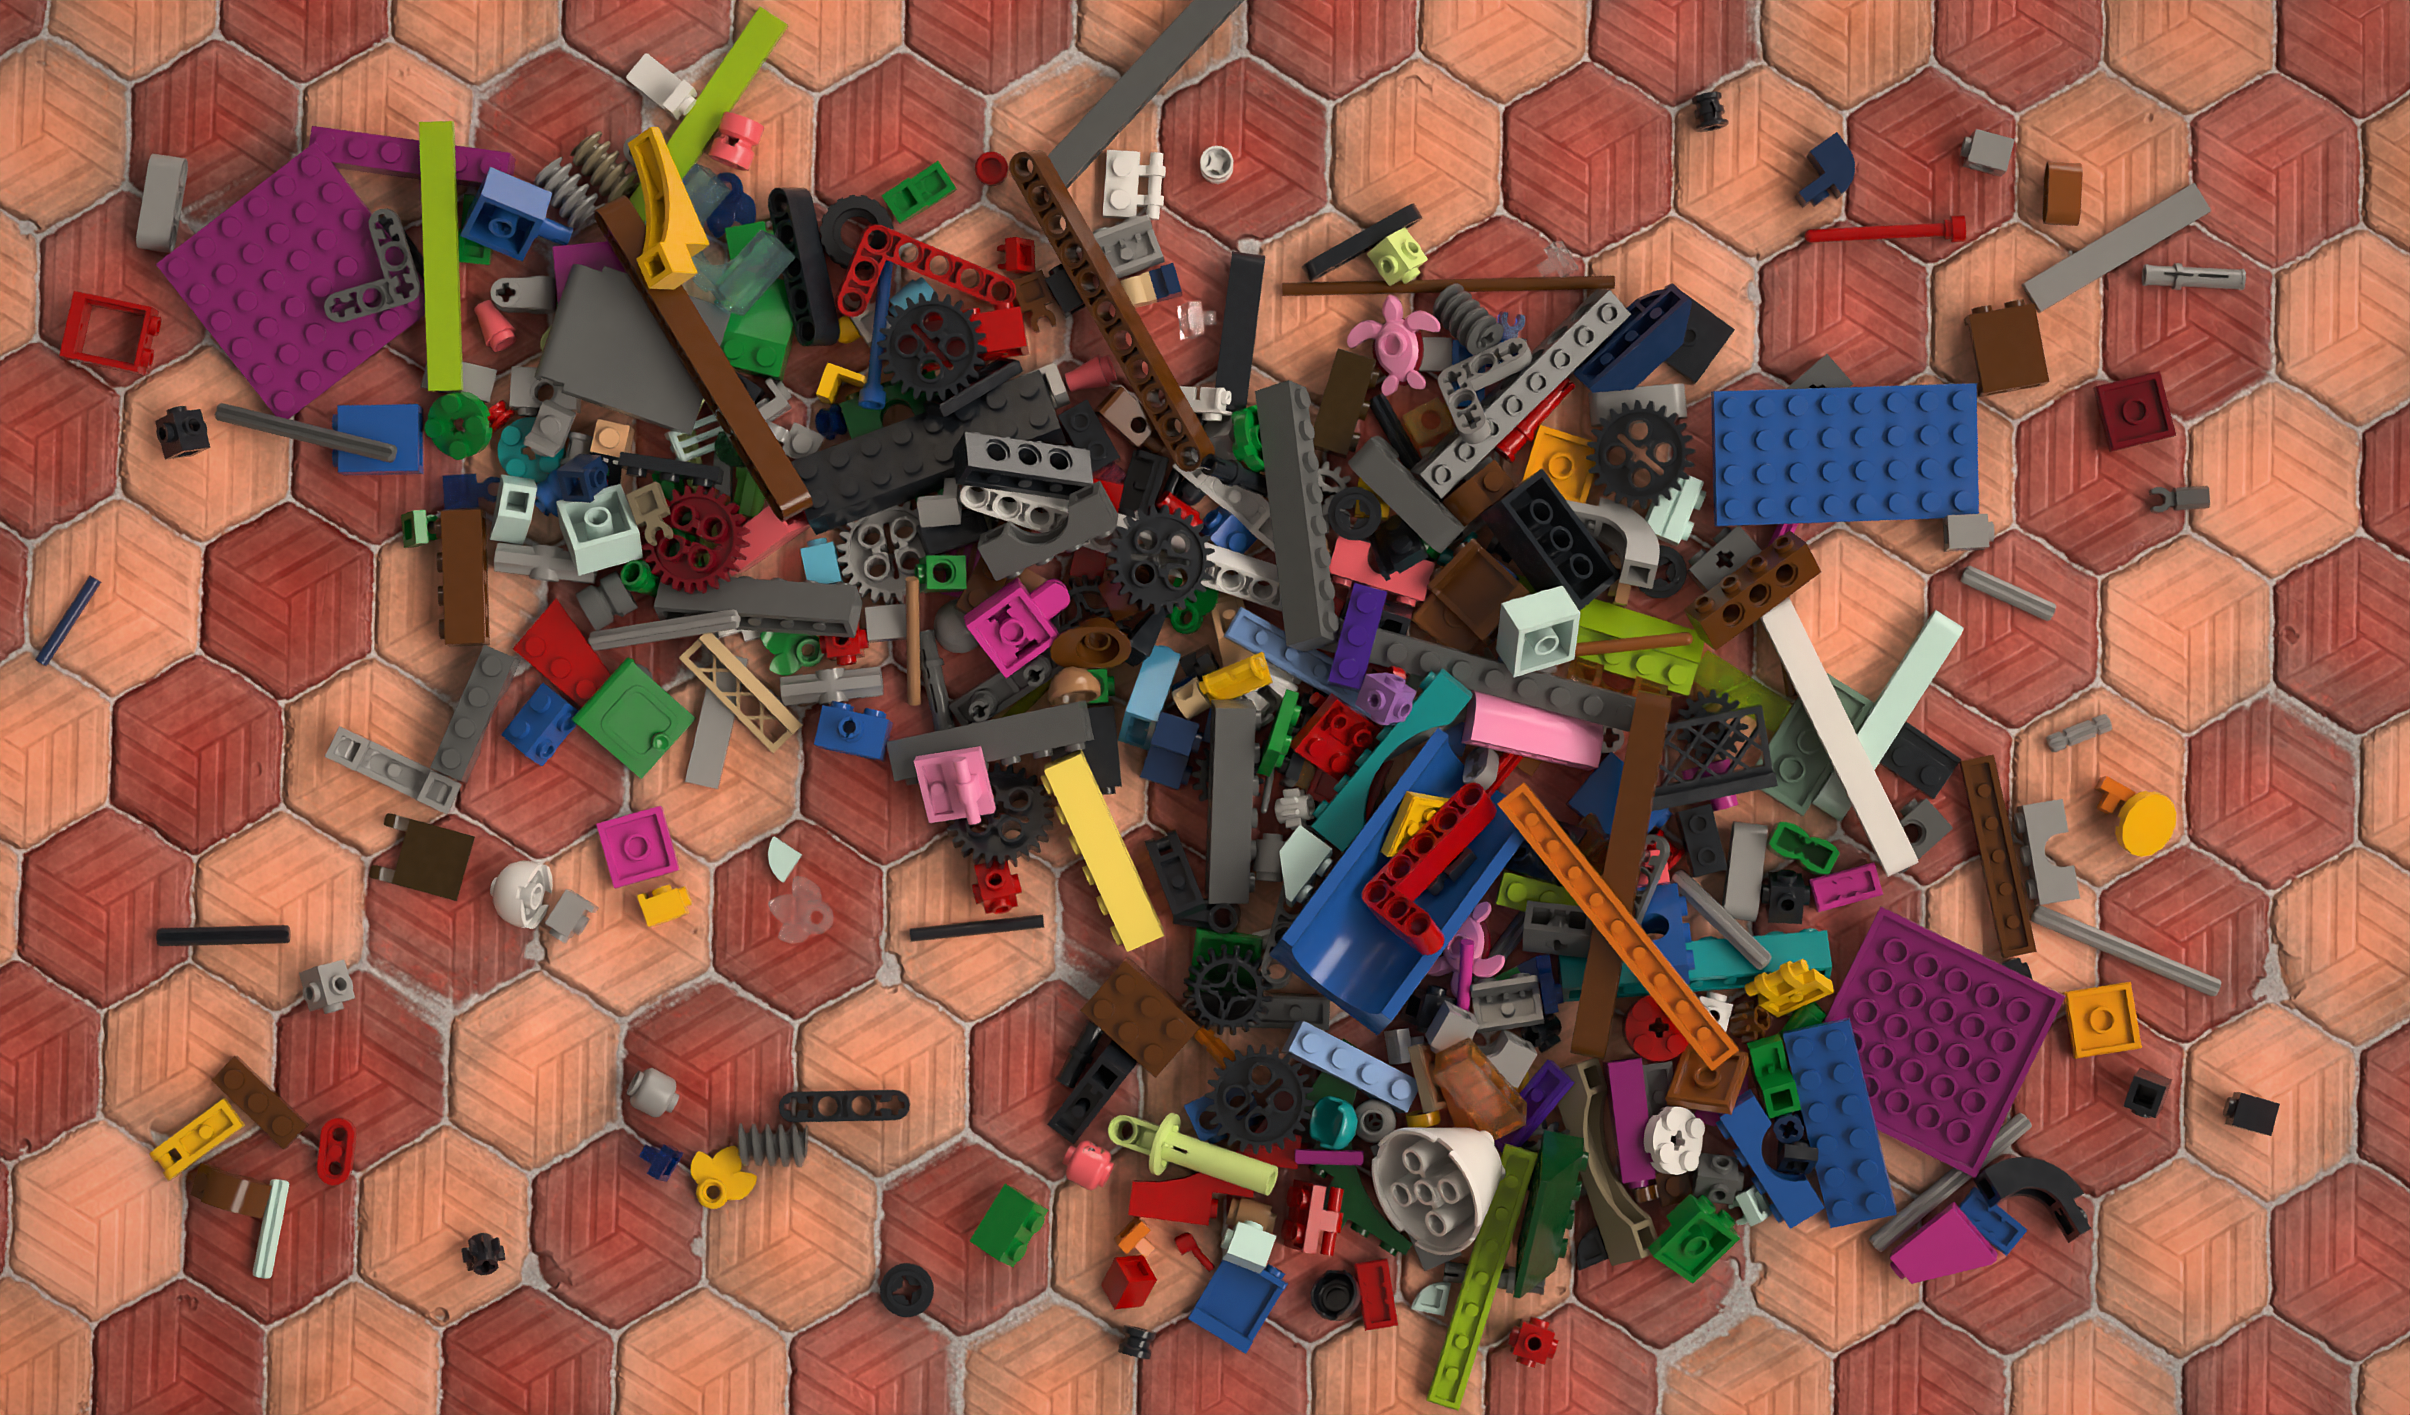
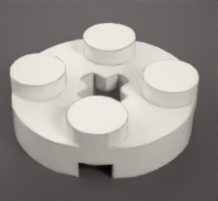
M1664 1107L1661 1109L1663 1111L1649 1119L1645 1129L1646 1153H1651L1654 1161L1650 1163L1653 1168L1664 1174L1679 1175L1687 1171H1694L1699 1164L1698 1157L1702 1150V1136L1705 1132V1125L1700 1118H1696L1690 1110L1684 1107ZM1671 1136H1676L1675 1146L1671 1142Z

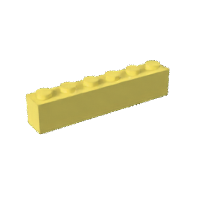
M1082 749L1045 764V775L1041 776L1047 793L1049 795L1054 793L1059 802V805L1055 806L1056 813L1062 825L1068 823L1073 835L1069 836V841L1075 854L1079 855L1082 853L1087 865L1082 867L1090 886L1095 883L1101 895L1096 897L1103 915L1110 914L1114 922V926L1110 927V930L1117 945L1124 944L1126 951L1129 952L1163 937L1164 929Z

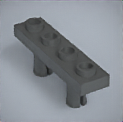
M1049 647L1008 678H1005L999 670L950 702L948 707L962 726L987 721L1052 679L1064 667L1056 664L1051 658Z

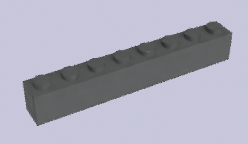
M1288 380L1257 390L1255 395L1286 645L1306 652L1339 642L1337 633L1339 621L1334 609L1333 598L1335 596V589L1330 578L1329 566L1331 564V557L1327 550L1325 538L1327 526L1322 515L1321 502L1323 494L1317 475L1319 463L1314 452L1313 438L1315 431L1309 413L1311 400L1306 387Z

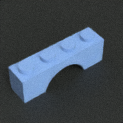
M1305 1021L1295 1022L1281 1051L1285 1055L1290 1053L1291 1058L1310 1068L1325 1072L1365 1093L1370 1099L1385 1102L1397 1113H1407L1418 1092L1415 1078Z

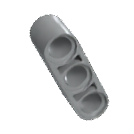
M152 154L150 156L136 235L137 248L167 253L174 251L188 173V161L186 158Z
M1684 384L1635 387L1633 390L1588 393L1592 427H1603L1599 421L1600 417L1610 421L1612 419L1609 411L1611 408L1619 414L1622 413V403L1624 402L1629 406L1630 410L1634 409L1636 400H1640L1643 409H1646L1649 401H1653L1656 412L1663 405L1667 406L1666 417L1676 412L1679 415L1677 420L1688 418Z
M1733 821L1722 907L1736 920L1755 922L1757 919L1767 842V825Z

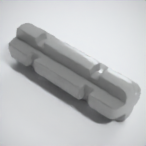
M2102 714L2092 718L2091 722L2087 720L2063 730V733L2059 731L2046 737L2047 744L2052 752H2057L2065 749L2066 745L2070 747L2096 737L2097 733L2101 735L2111 731L2112 724L2107 714Z

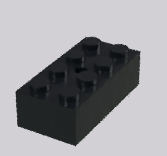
M1543 468L1520 482L1480 514L1537 593L1542 590L1563 586L1580 611L1620 578V573Z

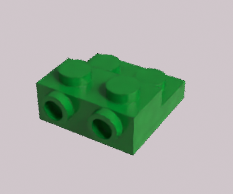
M1689 1194L1666 1216L1671 1226L1648 1247V1250L1654 1258L1693 1284L1741 1238L1733 1228L1736 1222L1725 1210L1721 1209L1716 1213L1715 1206L1707 1197L1701 1195L1697 1199Z

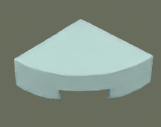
M774 836L768 850L769 864L775 876L784 883L802 854Z
M1436 1282L1423 1288L1413 1300L1411 1309L1444 1316L1451 1282Z

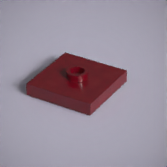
M2160 371L2093 388L2109 452L2176 436Z

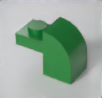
M1776 1034L1748 1042L1747 1048L1751 1059L1750 1069L1768 1118L1801 1110L1795 1080L1788 1069L1780 1035Z

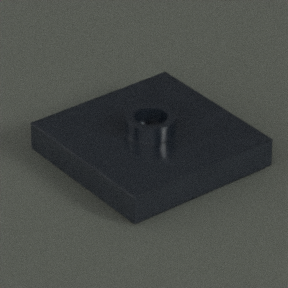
M1689 297L1692 301L1683 345L1664 362L1696 384L1735 329Z

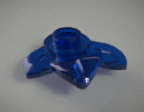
M723 172L715 176L710 186L700 189L692 199V205L696 214L706 215L707 227L716 238L726 233L725 228L732 227L735 221L741 225L755 223L756 221L754 200L743 192V184L739 177L730 172ZM724 183L732 185V191L729 194H722L720 191Z

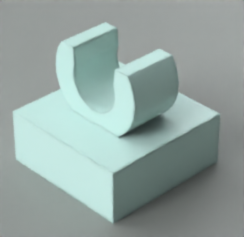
M1755 1185L1747 1187L1735 1196L1736 1199H1734L1733 1205H1728L1729 1209L1736 1206L1741 1207L1744 1216L1736 1221L1738 1225H1744L1748 1222L1750 1227L1773 1214L1768 1207L1770 1204L1764 1194L1761 1196Z

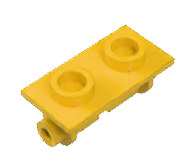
M1260 652L1202 676L1203 681L1199 682V687L1204 695H1208L1211 705V700H1232L1269 685L1273 681L1264 652Z

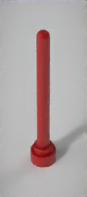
M1964 215L1950 216V219H1944L1943 223L1809 229L1805 232L1804 238L1807 242L1812 243L1944 236L1945 240L1951 239V243L1965 242L1966 220Z

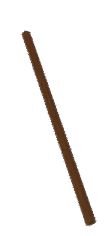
M1615 276L1411 280L1407 284L1400 280L1391 286L1386 281L1282 283V296L1441 293L1450 285L1457 283L1462 285L1466 292L1615 289Z

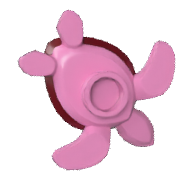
M1390 294L1386 297L1382 307V314L1386 322L1381 324L1373 320L1362 321L1351 330L1347 338L1350 348H1355L1368 339H1374L1372 345L1373 357L1379 369L1387 376L1381 387L1382 393L1385 396L1396 392L1398 385L1407 386L1409 384L1415 389L1425 388L1426 381L1419 373L1424 357V343L1419 330L1440 331L1438 319L1425 311H1414L1406 319L1403 318L1401 301L1398 297Z
M1488 902L1480 903L1473 909L1441 953L1442 956L1438 957L1427 972L1431 976H1442L1450 972L1454 973L1450 985L1456 999L1461 940L1471 939L1474 941L1472 977L1477 976L1480 979L1490 978L1498 973L1505 963L1503 955L1488 958L1491 945L1489 929L1485 922V919L1491 912V904Z

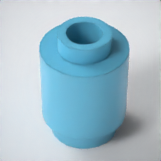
M922 276L916 281L912 279L889 299L893 306L888 310L897 318L898 314L894 306L898 305L904 310L908 308L906 303L907 297L914 304L919 303V293H923L926 301H931L932 294L935 291Z

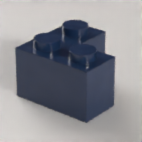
M1160 712L1140 778L1178 791L1181 784L1187 786L1193 770L1192 766L1187 765L1191 752L1198 754L1204 733L1198 732L1199 724Z

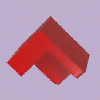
M1143 1255L1115 1257L1101 1286L1114 1310L1135 1308L1144 1305L1157 1278Z

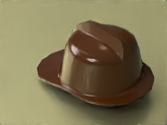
M1092 617L1085 620L1078 628L1068 629L1059 634L1053 640L1050 647L1051 658L1056 664L1064 668L1071 666L1077 668L1115 667L1127 660L1131 652V643L1128 637L1119 630L1113 621L1104 617Z

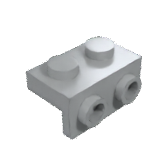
M1149 215L1132 216L1119 225L1110 228L1102 227L1092 233L1118 279L1165 262Z

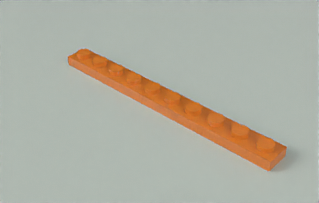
M1525 782L1497 803L1711 1071L1739 1051L1737 1045Z

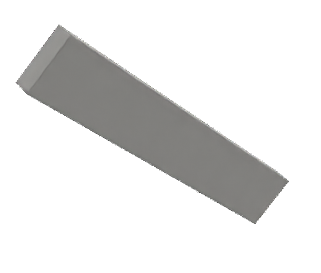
M2193 183L2023 283L2022 287L2031 302L2035 303L2038 313L2210 213L2211 209L2196 184Z

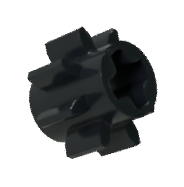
M1543 1009L1544 1024L1522 1027L1520 1032L1522 1038L1531 1042L1534 1048L1538 1047L1540 1053L1561 1042L1558 1035L1562 1029L1558 1017L1554 1013L1545 1014Z
M479 1233L472 1236L468 1240L469 1247L461 1249L463 1263L467 1264V1270H473L478 1275L492 1274L499 1268L498 1261L505 1260L504 1247L500 1245L499 1238H493L492 1235L487 1233Z

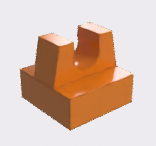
M2108 776L2100 777L2094 789L2103 795L2096 809L2107 815L2109 813L2113 814L2118 803L2125 805L2136 792Z
M1136 1216L1114 1238L1117 1245L1126 1254L1135 1247L1146 1258L1155 1249L1152 1243L1145 1237L1151 1230L1139 1216Z

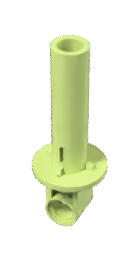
M1168 1114L1161 1125L1127 1115H1119L1109 1124L1108 1134L1115 1144L1150 1156L1149 1170L1152 1174H1162L1168 1164L1172 1162L1267 1196L1275 1186L1278 1176L1277 1166L1181 1134V1120L1178 1114ZM1130 1122L1133 1126V1134L1128 1140H1125L1122 1136V1129L1126 1123Z

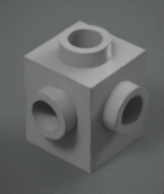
M345 960L316 966L299 973L303 986V996L307 1001L309 1011L323 1008L324 1014L344 1009L343 1002L355 999L353 982L348 974Z

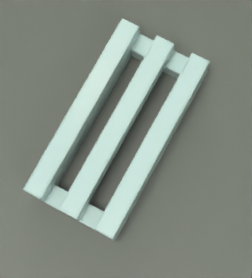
M713 414L697 420L693 430L716 422L717 419ZM717 427L679 442L677 436L684 433L669 431L664 434L671 443L670 449L672 453L675 452L677 457L675 460L684 462L731 444L727 437L684 454L683 448L724 433L722 427Z

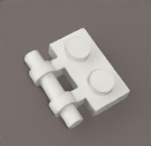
M1107 150L1103 218L1128 219L1129 217L1136 216L1137 207H1147L1146 215H1149L1150 220H1159L1160 208L1164 205V196H1161L1162 178H1165L1166 167L1163 166V153L1151 152L1150 164L1140 165V152ZM1139 177L1149 178L1148 195H1138Z

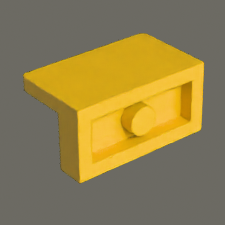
M827 362L816 395L821 402L834 406L843 382L863 388V385L867 383V378L864 375Z

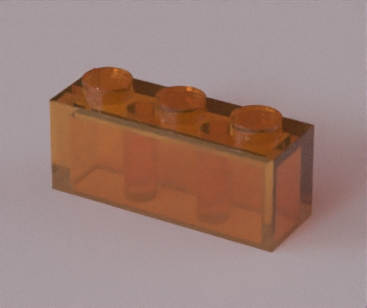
M1470 1037L1436 1053L1435 1069L1433 1070L1435 1081L1441 1088H1445L1452 1095L1459 1109L1467 1112L1479 1131L1486 1130L1495 1141L1526 1125L1527 1102Z

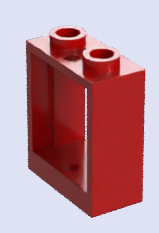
M73 291L59 356L74 362L145 376L146 369L151 368L154 360V350L151 349L153 337H157L161 329L162 320L161 317H158L159 311L150 306ZM93 306L144 317L134 364L82 353Z

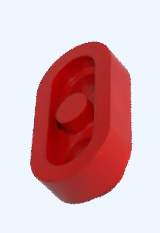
M331 1119L324 1124L321 1130L317 1173L319 1178L328 1185H339L346 1182L353 1171L357 1133L355 1126L348 1119ZM338 1128L345 1131V1138L342 1141L337 1140L334 1136ZM335 1161L340 1163L342 1167L339 1174H334L331 1171V1164Z

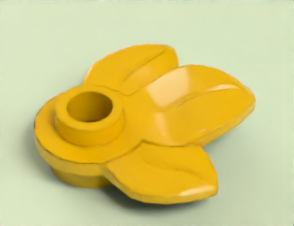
M736 1146L722 1149L713 1159L701 1151H698L694 1156L690 1170L693 1179L698 1184L696 1189L697 1199L704 1207L709 1209L720 1208L728 1200L743 1199L754 1188L757 1176L741 1171L742 1162L740 1156H738V1148ZM712 1185L719 1188L720 1194L717 1198H711L707 1193L708 1188Z

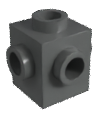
M1701 1153L1698 1157V1167L1692 1174V1195L1697 1199L1704 1195L1713 1203L1733 1205L1736 1191H1742L1744 1173L1738 1171V1158Z

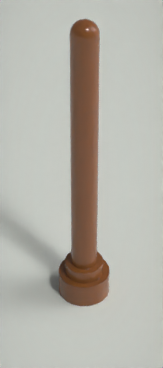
M1689 632L1576 643L1575 657L1687 646L1692 643L1693 636Z

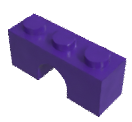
M1354 583L1328 685L1360 692L1383 612L1387 591Z

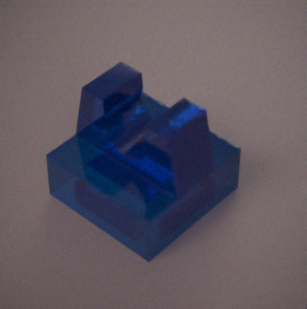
M663 1144L660 1150L653 1146L645 1145L639 1157L652 1164L647 1172L648 1175L659 1181L667 1182L684 1153L666 1144Z

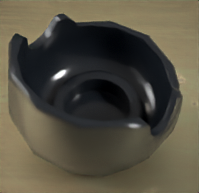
M1344 1269L1342 1271L1327 1270L1322 1277L1315 1281L1310 1292L1311 1304L1315 1311L1324 1319L1330 1321L1345 1320L1357 1311L1361 1302L1360 1286L1356 1279Z

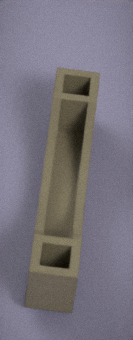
M1592 1058L1565 1066L1561 1069L1575 1083L1558 1102L1565 1128L1570 1130L1569 1135L1584 1138L1583 1151L1589 1152L1586 1171H1580L1611 1266L1651 1255L1648 1247L1658 1237L1651 1217L1639 1208L1628 1195L1610 1161L1603 1123L1608 1087L1598 1058Z

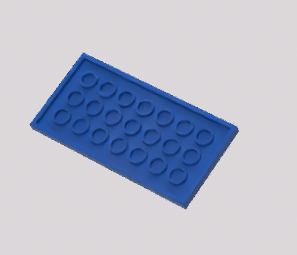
M1977 383L1711 391L1714 526L1945 518L1947 515L1979 514Z

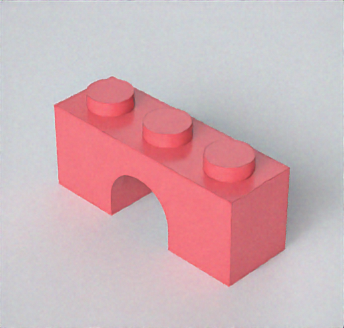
M1338 536L1329 566L1330 576L1333 577L1332 583L1351 588L1352 583H1357L1387 591L1388 594L1397 596L1396 602L1410 607H1415L1416 602L1421 604L1424 602L1428 589L1427 585L1430 582L1429 579L1435 566L1434 562L1422 560L1400 574L1398 571L1390 574L1391 579L1386 581L1381 574L1374 572L1368 564V552L1371 543L1361 540H1348Z

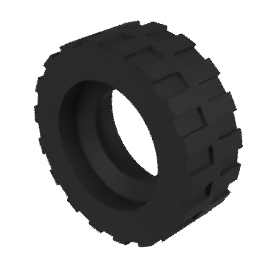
M849 195V197L844 199L842 197L834 205L831 204L826 215L824 214L822 217V225L820 226L822 245L831 260L844 269H847L855 250L846 246L841 238V228L848 219L862 217L871 224H879L894 230L887 210L878 201L869 199L868 196ZM874 230L873 239L869 245L873 249H878L884 245L885 235L881 230ZM862 261L857 264L855 271L872 269V265L868 261Z

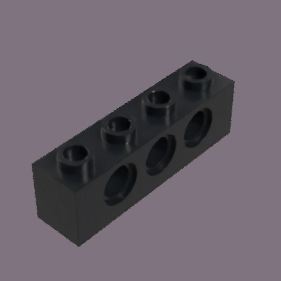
M964 432L952 450L956 484L1069 500L1071 493L1094 484L1090 450L1079 449L1074 446L1045 444L1041 441L1018 440L1008 436L984 435L980 432Z

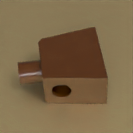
M1114 387L1094 410L1096 416L1131 446L1139 447L1143 444L1156 455L1165 446L1144 407L1124 388ZM1134 418L1141 422V428L1137 432L1131 428V421Z

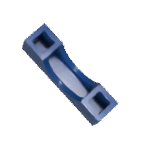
M1751 1089L1737 1097L1732 1115L1718 1113L1720 1120L1715 1122L1726 1140L1732 1136L1738 1146L1733 1151L1742 1166L1750 1165L1756 1174L1751 1180L1761 1196L1765 1193H1768L1773 1204L1768 1207L1778 1223L1785 1220L1791 1229L1825 1208L1805 1174L1781 1173L1771 1168L1763 1160L1761 1151L1762 1141L1772 1123Z

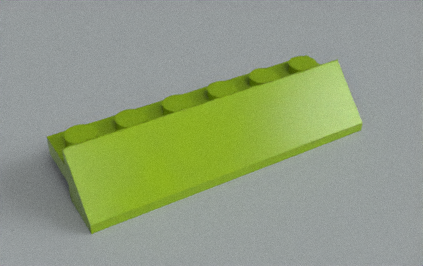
M1515 574L1519 578L1518 581L1531 594L1537 593L1526 577ZM1594 599L1580 610L1577 643L1689 632L1693 636V641L1687 646L1577 656L1571 662L1688 697L1698 664H1700L1704 641L1698 637L1693 629Z

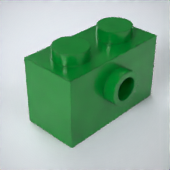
M1004 1184L969 1241L996 1260L1014 1267L1016 1262L1024 1257L1027 1251V1244L1034 1233L1038 1232L1043 1226L1045 1215L1049 1210L1020 1190Z

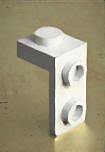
M647 53L642 56L626 76L631 84L676 120L682 114L686 115L697 101L695 98L698 94L693 86L684 79L681 81Z

